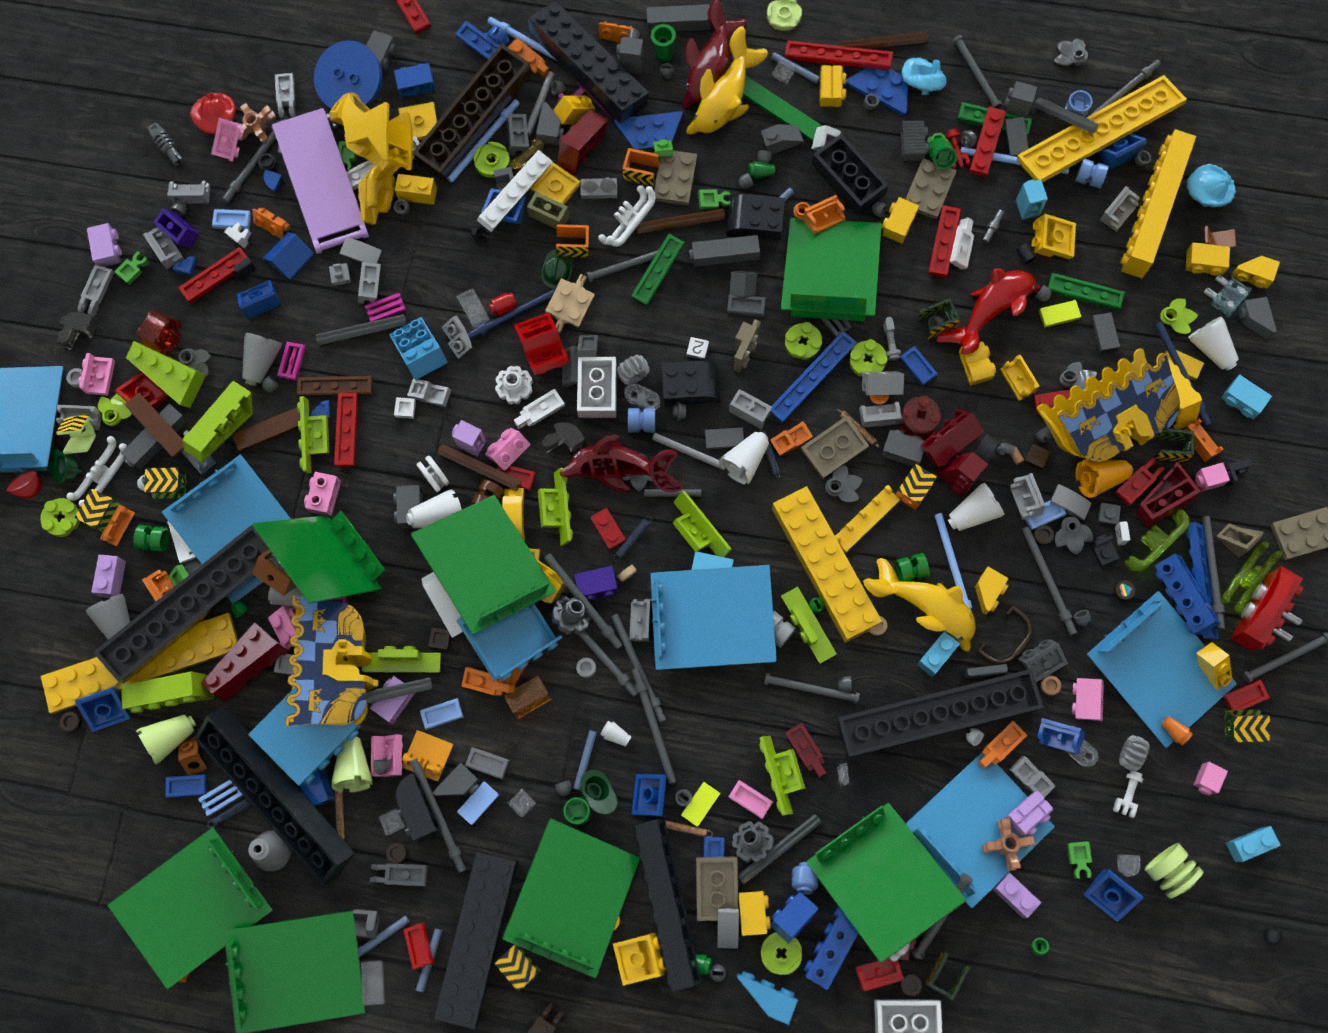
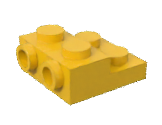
M1044 214L1034 221L1033 229L1036 230L1035 237L1032 240V246L1035 247L1034 253L1047 257L1053 255L1067 259L1074 257L1076 223L1048 214Z
M656 933L613 944L623 985L666 974L665 970L667 968L663 963L660 951L662 946L658 941Z

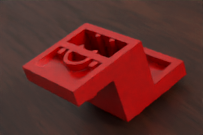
M549 313L514 325L534 375L543 374L550 369L559 368L570 363L558 330Z

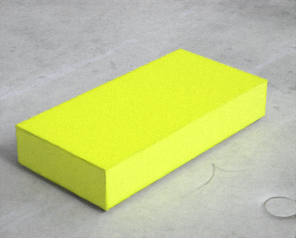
M1076 300L1039 310L1044 328L1081 318Z
M703 782L681 816L698 827L720 793Z

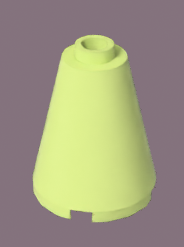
M183 714L136 730L153 758L154 763L157 764L194 732L193 727L196 724L191 716L186 717Z
M355 737L352 741L348 740L343 745L345 748L337 755L331 783L332 789L335 791L343 792V788L349 789V792L363 791L370 788V784H373L361 739Z

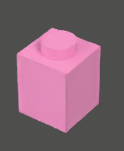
M1223 463L1202 468L1195 474L1196 484L1201 488L1202 492L1223 486L1230 481Z
M1211 762L1203 763L1193 785L1198 787V791L1205 795L1217 794L1228 771Z

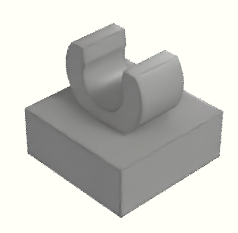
M347 263L334 264L329 267L333 286L351 283Z

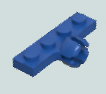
M467 21L455 33L458 39L486 60L492 56L501 43L506 45L509 41L506 32L502 29L499 31L500 27L492 26L487 33H482Z

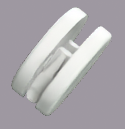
M428 455L425 457L429 464L427 468L421 462H418L416 465L432 488L439 492L440 488L444 485H449V481L434 460Z

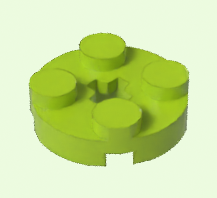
M489 142L488 145H481L477 148L474 154V163L476 170L481 175L495 178L493 170L508 168L510 166V157L507 149L502 144ZM492 157H495L496 161L489 163L488 158L492 159Z
M809 322L792 326L785 336L786 351L795 359H812L819 353L822 346L821 333ZM800 338L807 339V345L799 344Z
M872 339L859 342L852 348L850 353V367L855 374L861 377L862 372H883L887 363L885 349ZM865 356H871L872 362H864Z
M65 498L46 502L41 513L42 528L57 537L71 534L70 532L77 529L81 522L74 518L79 508L72 501ZM62 513V515H64L65 518L61 519V522H59L57 517L59 514Z
M773 933L764 940L760 952L762 962L769 971L783 975L790 974L798 968L801 963L802 949L796 938L788 944L779 934ZM778 948L781 950L785 948L787 950L785 952L787 956L785 959L782 957L778 959L776 957L778 954L776 950Z

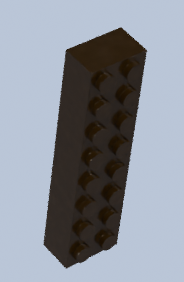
M501 43L412 152L416 161L445 181L533 72L530 63Z

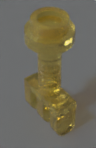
M539 138L533 139L530 142L531 147L520 157L513 159L509 167L521 169L528 162L527 159L536 151L543 150L544 143Z

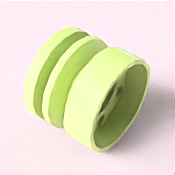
M1179 843L1165 849L1145 868V871L1154 881L1164 878L1160 888L1161 890L1167 889L1165 894L1168 898H1173L1186 892L1203 874L1200 867L1194 868L1196 865L1194 860L1183 863L1188 853Z

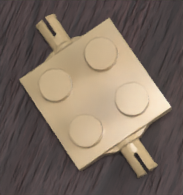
M580 274L576 283H570L561 278L545 310V313H549L558 320L555 325L558 333H560L564 324H571L579 328L595 294L582 287L587 279L582 274Z

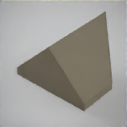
M1229 523L1216 537L1239 558L1261 539L1263 531L1240 528Z

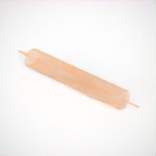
M844 410L843 414L840 415L841 418H844V417H843L844 415L847 416V412H846V414H845V410ZM850 416L849 419L866 441L871 445L877 441L872 435L869 437L870 433L867 435L868 431L865 433L866 430L859 423H855L857 421H853L854 419H851L852 417Z
M335 791L336 810L341 820L343 835L345 838L343 822V792L342 799L340 801L339 791ZM336 825V831L340 835L338 826Z
M665 820L668 827L706 834L709 831ZM689 833V834L698 835V836H702V837H705V836H706V835H700V834H695V833Z

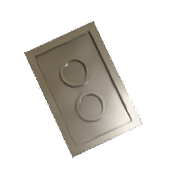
M673 151V156L660 157L654 189L655 201L689 206L697 154Z
M922 158L905 200L919 205L917 213L937 220L957 170L951 168L939 169L934 162Z
M845 416L800 449L821 478L824 479L867 449L869 445L848 416Z
M1327 507L1270 524L1284 560L1328 548Z
M696 857L697 921H718V909H738L737 857Z

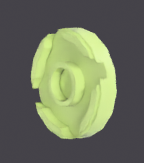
M775 0L768 6L767 20L775 29L780 31L791 30L801 20L802 9L795 0Z

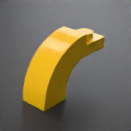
M519 488L518 490L505 489L502 507L525 541L523 523L524 488Z

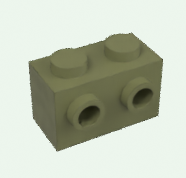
M535 192L527 206L529 217L557 229L558 224L565 225L570 217L566 205Z

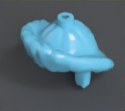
M922 58L908 59L903 65V81L921 90L922 95H928L929 91H939L947 84L946 77L940 70L939 60H933L932 64Z
M1212 164L1200 166L1187 179L1189 195L1204 207L1225 206L1234 199L1236 193L1234 181L1221 167Z

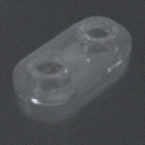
M636 383L629 384L626 387L625 398L628 402L642 409L655 408L657 410L659 408L660 397L656 392ZM633 392L638 394L636 397L631 396ZM652 400L654 401V404L649 405L648 401Z
M1085 740L1079 755L1067 752L1084 767H1090L1098 761L1097 751ZM1086 752L1091 754L1090 760L1085 757Z

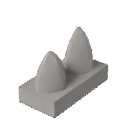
M617 178L581 179V199L617 198Z

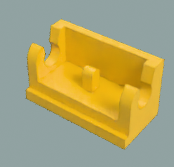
M1021 355L1016 356L1010 363L1007 361L1000 369L1018 401L1034 394L1039 388L1038 382Z

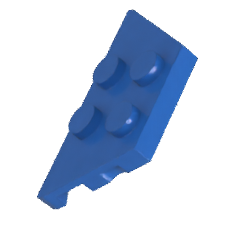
M866 68L846 80L845 86L864 96L874 94L878 97L879 104L903 117L906 115L908 84L903 81L901 74L891 69L889 71Z
M678 111L629 117L621 124L616 119H614L616 128H619L632 149L645 152L654 151L653 142L671 140L673 143V138L677 133L683 113Z

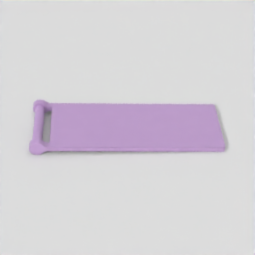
M321 108L272 124L316 253L319 254L322 253V250L343 244L346 237L352 239L369 237L365 223L362 222L360 209L325 110ZM360 226L361 229L322 243L318 241L320 238Z

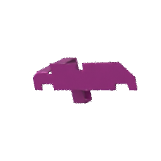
M579 84L581 88H579L572 96H581L584 92H586V94L603 110V112L609 118L612 119V117L601 107V105ZM560 93L558 95V103L561 100V98L565 96L563 93Z

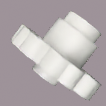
M509 366L507 372L500 371L495 379L497 383L495 390L499 398L502 400L506 399L509 404H519L521 399H528L533 391L531 387L533 380L529 372L522 371L519 366Z

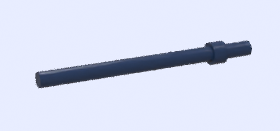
M556 288L486 324H479L476 329L467 333L469 339L471 340L480 334L483 336L488 333V330L551 299Z
M1162 321L1156 323L1155 327L1174 365L1179 367L1181 374L1190 381L1191 387L1195 390ZM1201 402L1199 416L1204 426L1212 422L1205 410L1207 409L1205 403Z

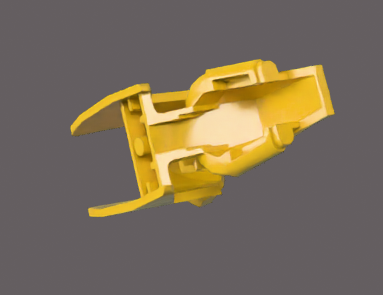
M347 93L334 104L330 111L329 120L344 126L346 147L357 155L366 158L375 166L358 184L362 222L375 225L378 213H387L391 207L395 191V178L393 174L400 167H404L406 170L412 169L413 129L411 117L408 112H404L389 121V103L384 102L370 110L357 94Z

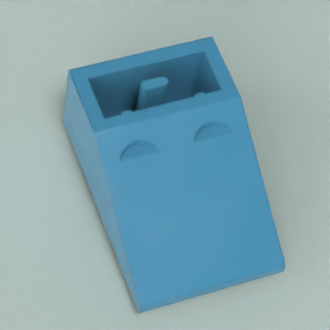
M422 317L389 334L415 380L448 363Z
M743 971L742 975L737 973V978L766 1014L789 1025L798 1001L794 997V993L784 988L778 991L774 989V984L763 979L761 983L754 980L755 976Z

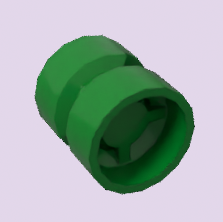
M940 137L930 143L928 153L936 167L944 170L951 168L956 163L957 153L949 140Z
M140 524L136 527L134 533V546L136 549L141 550L151 549L152 551L165 552L170 539L169 530L166 527L156 526L153 528L150 525Z
M924 553L912 555L911 559L904 557L895 561L901 582H912L915 577L917 579L930 577L929 565Z
M574 797L566 802L564 816L571 824L581 826L590 820L592 810L584 799Z

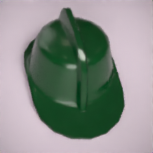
M556 249L550 251L545 257L541 272L543 283L547 287L555 289L561 278L569 282L573 268V257L556 256Z
M58 449L51 450L48 469L50 475L62 484L64 481L74 480L78 473H82L76 457L64 454Z
M598 770L585 772L580 782L582 799L597 813L603 815L612 813L617 807V798L608 778Z

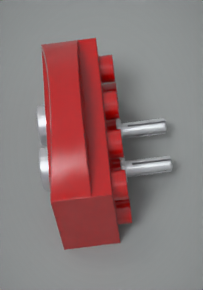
M1282 566L1267 574L1263 582L1254 590L1251 597L1252 601L1243 609L1241 613L1242 618L1230 639L1249 651L1257 648L1262 650L1265 645L1270 646L1275 639L1272 632L1288 642L1291 641L1293 636L1280 629L1285 621L1281 616L1296 625L1301 624L1302 619L1290 613L1294 606V603L1290 600L1294 596L1298 597L1302 592L1303 587L1300 586V583L1303 579Z

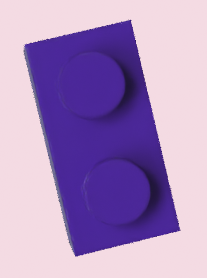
M165 208L161 210L153 222L173 241L187 248L192 246L200 234L178 214Z
M613 566L574 574L577 588L589 602L595 600L598 596H603L604 598L612 597L618 592Z

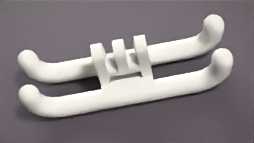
M642 185L637 187V191L640 194L637 204L632 207L629 202L624 201V207L620 206L619 212L614 214L621 224L611 236L599 235L598 239L600 242L617 247L621 246L628 239L655 203L656 197L652 187L648 186L646 189Z
M109 436L107 438L108 446L106 450L96 460L95 465L90 469L91 471L86 474V478L74 493L70 492L66 495L67 499L72 501L79 499L92 481L98 484L94 490L102 493L126 459L121 452L127 445L124 443L119 445L120 454L111 467L108 468L105 466V463L116 447L115 438ZM80 500V501H79V506H80V507H81L82 503L84 502V500Z

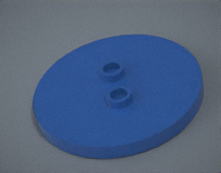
M341 41L330 46L320 56L314 71L316 92L321 101L331 109L347 93L357 94L360 100L368 106L376 98L382 84V69L377 56L367 46L356 41Z

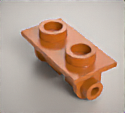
M607 21L604 23L599 22L598 39L621 43V38L628 37L629 30L635 28L632 26H617V24L607 23Z
M265 208L253 209V223L267 230L272 235L281 239L283 232H287L290 229L287 221L279 217L274 219L275 215Z
M118 505L100 539L118 546L135 512L128 510L122 505Z

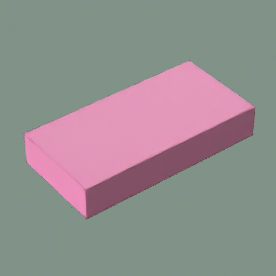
M740 780L728 797L761 819H763L773 801Z

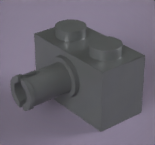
M630 29L628 37H622L621 44H617V62L628 73L642 74L644 63L643 39H638L640 35L638 30Z

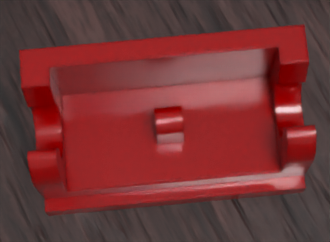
M890 957L882 963L875 961L855 967L863 991L904 980L898 960L894 962Z

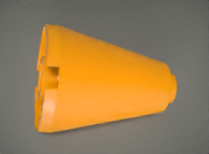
M1086 459L1077 464L1076 481L1080 480L1082 486H1079V489L1084 496L1088 498L1096 497L1131 478L1133 468L1126 460L1096 462Z

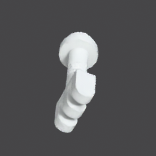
M1130 770V773H1127L1126 776L1130 780L1124 800L1116 798L1113 811L1118 813L1122 805L1121 814L1126 815L1128 808H1130L1129 817L1134 818L1138 804L1132 803L1137 783H1142L1143 778L1141 773Z

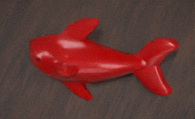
M1000 268L993 269L991 282L985 288L971 293V297L977 296L978 299L971 312L968 325L941 332L937 337V342L959 343L962 346L961 353L963 355L975 352L979 348L978 332L985 324L1010 307L1013 316L1019 315L1026 307V296L1039 292L1041 287L1035 283L1034 276L1025 271L1013 270L1004 272Z

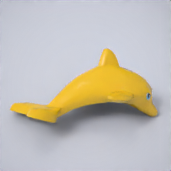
M743 26L737 28L730 38L729 46L734 61L726 73L715 84L711 69H706L701 78L700 95L702 101L694 120L687 128V134L692 135L698 132L712 133L720 129L728 121L742 116L748 110V105H741L745 88L746 68L759 65L765 60L768 52L764 48L759 50L747 48L745 40L746 31Z
M877 559L879 579L868 578L863 580L864 586L869 592L879 598L895 594L906 599L926 613L927 616L916 618L920 625L935 632H948L960 643L959 646L963 651H970V640L976 629L975 618L963 601V592L960 586L946 589L942 583L933 585L922 582H900L891 564L886 559Z

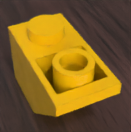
M563 96L553 112L559 118L562 125L577 123L583 114L585 115L589 110L595 111L596 108L587 96Z
M1260 256L1238 265L1231 276L1239 281H1246L1254 284L1256 287L1267 289L1274 281L1280 262Z
M990 567L984 570L975 586L982 613L985 615L990 610L992 612L995 610L999 603L996 600L999 594L1003 595L1008 588L1006 584L1008 578Z
M1211 642L1196 653L1198 666L1215 690L1218 691L1232 681L1230 657L1226 652Z

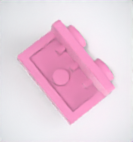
M219 118L212 155L227 158L232 162L234 157H238L240 147H236L237 140H242L244 131L240 129L241 124Z
M86 353V357L82 362V376L79 377L78 381L79 388L86 394L108 396L115 360L113 358L94 357L91 353Z
M510 428L501 434V438L497 442L492 443L488 447L485 455L497 463L502 470H506L530 446V443L519 431Z
M282 606L268 617L281 645L287 650H291L294 647L290 644V637L295 635V629L297 628L291 624V618L296 615V607Z
M402 735L371 737V776L392 777L402 775ZM374 760H390L388 772L381 775L377 774L373 767Z

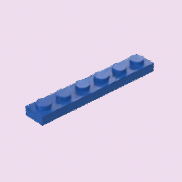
M842 331L771 406L770 414L783 423L848 355L857 342Z
M1196 522L1188 523L1187 538L1191 545L1189 555L1193 560L1192 575L1212 607L1213 597L1203 525ZM1217 627L1201 634L1203 639H1219Z

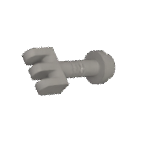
M887 317L883 324L884 334L887 335L889 347L886 356L890 361L900 359L901 351L896 349L893 319Z

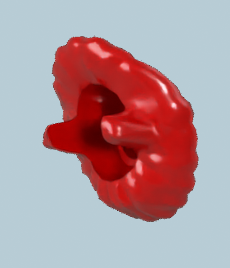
M208 93L194 104L190 116L195 126L206 134H216L219 118L233 122L236 108L230 96L222 93Z

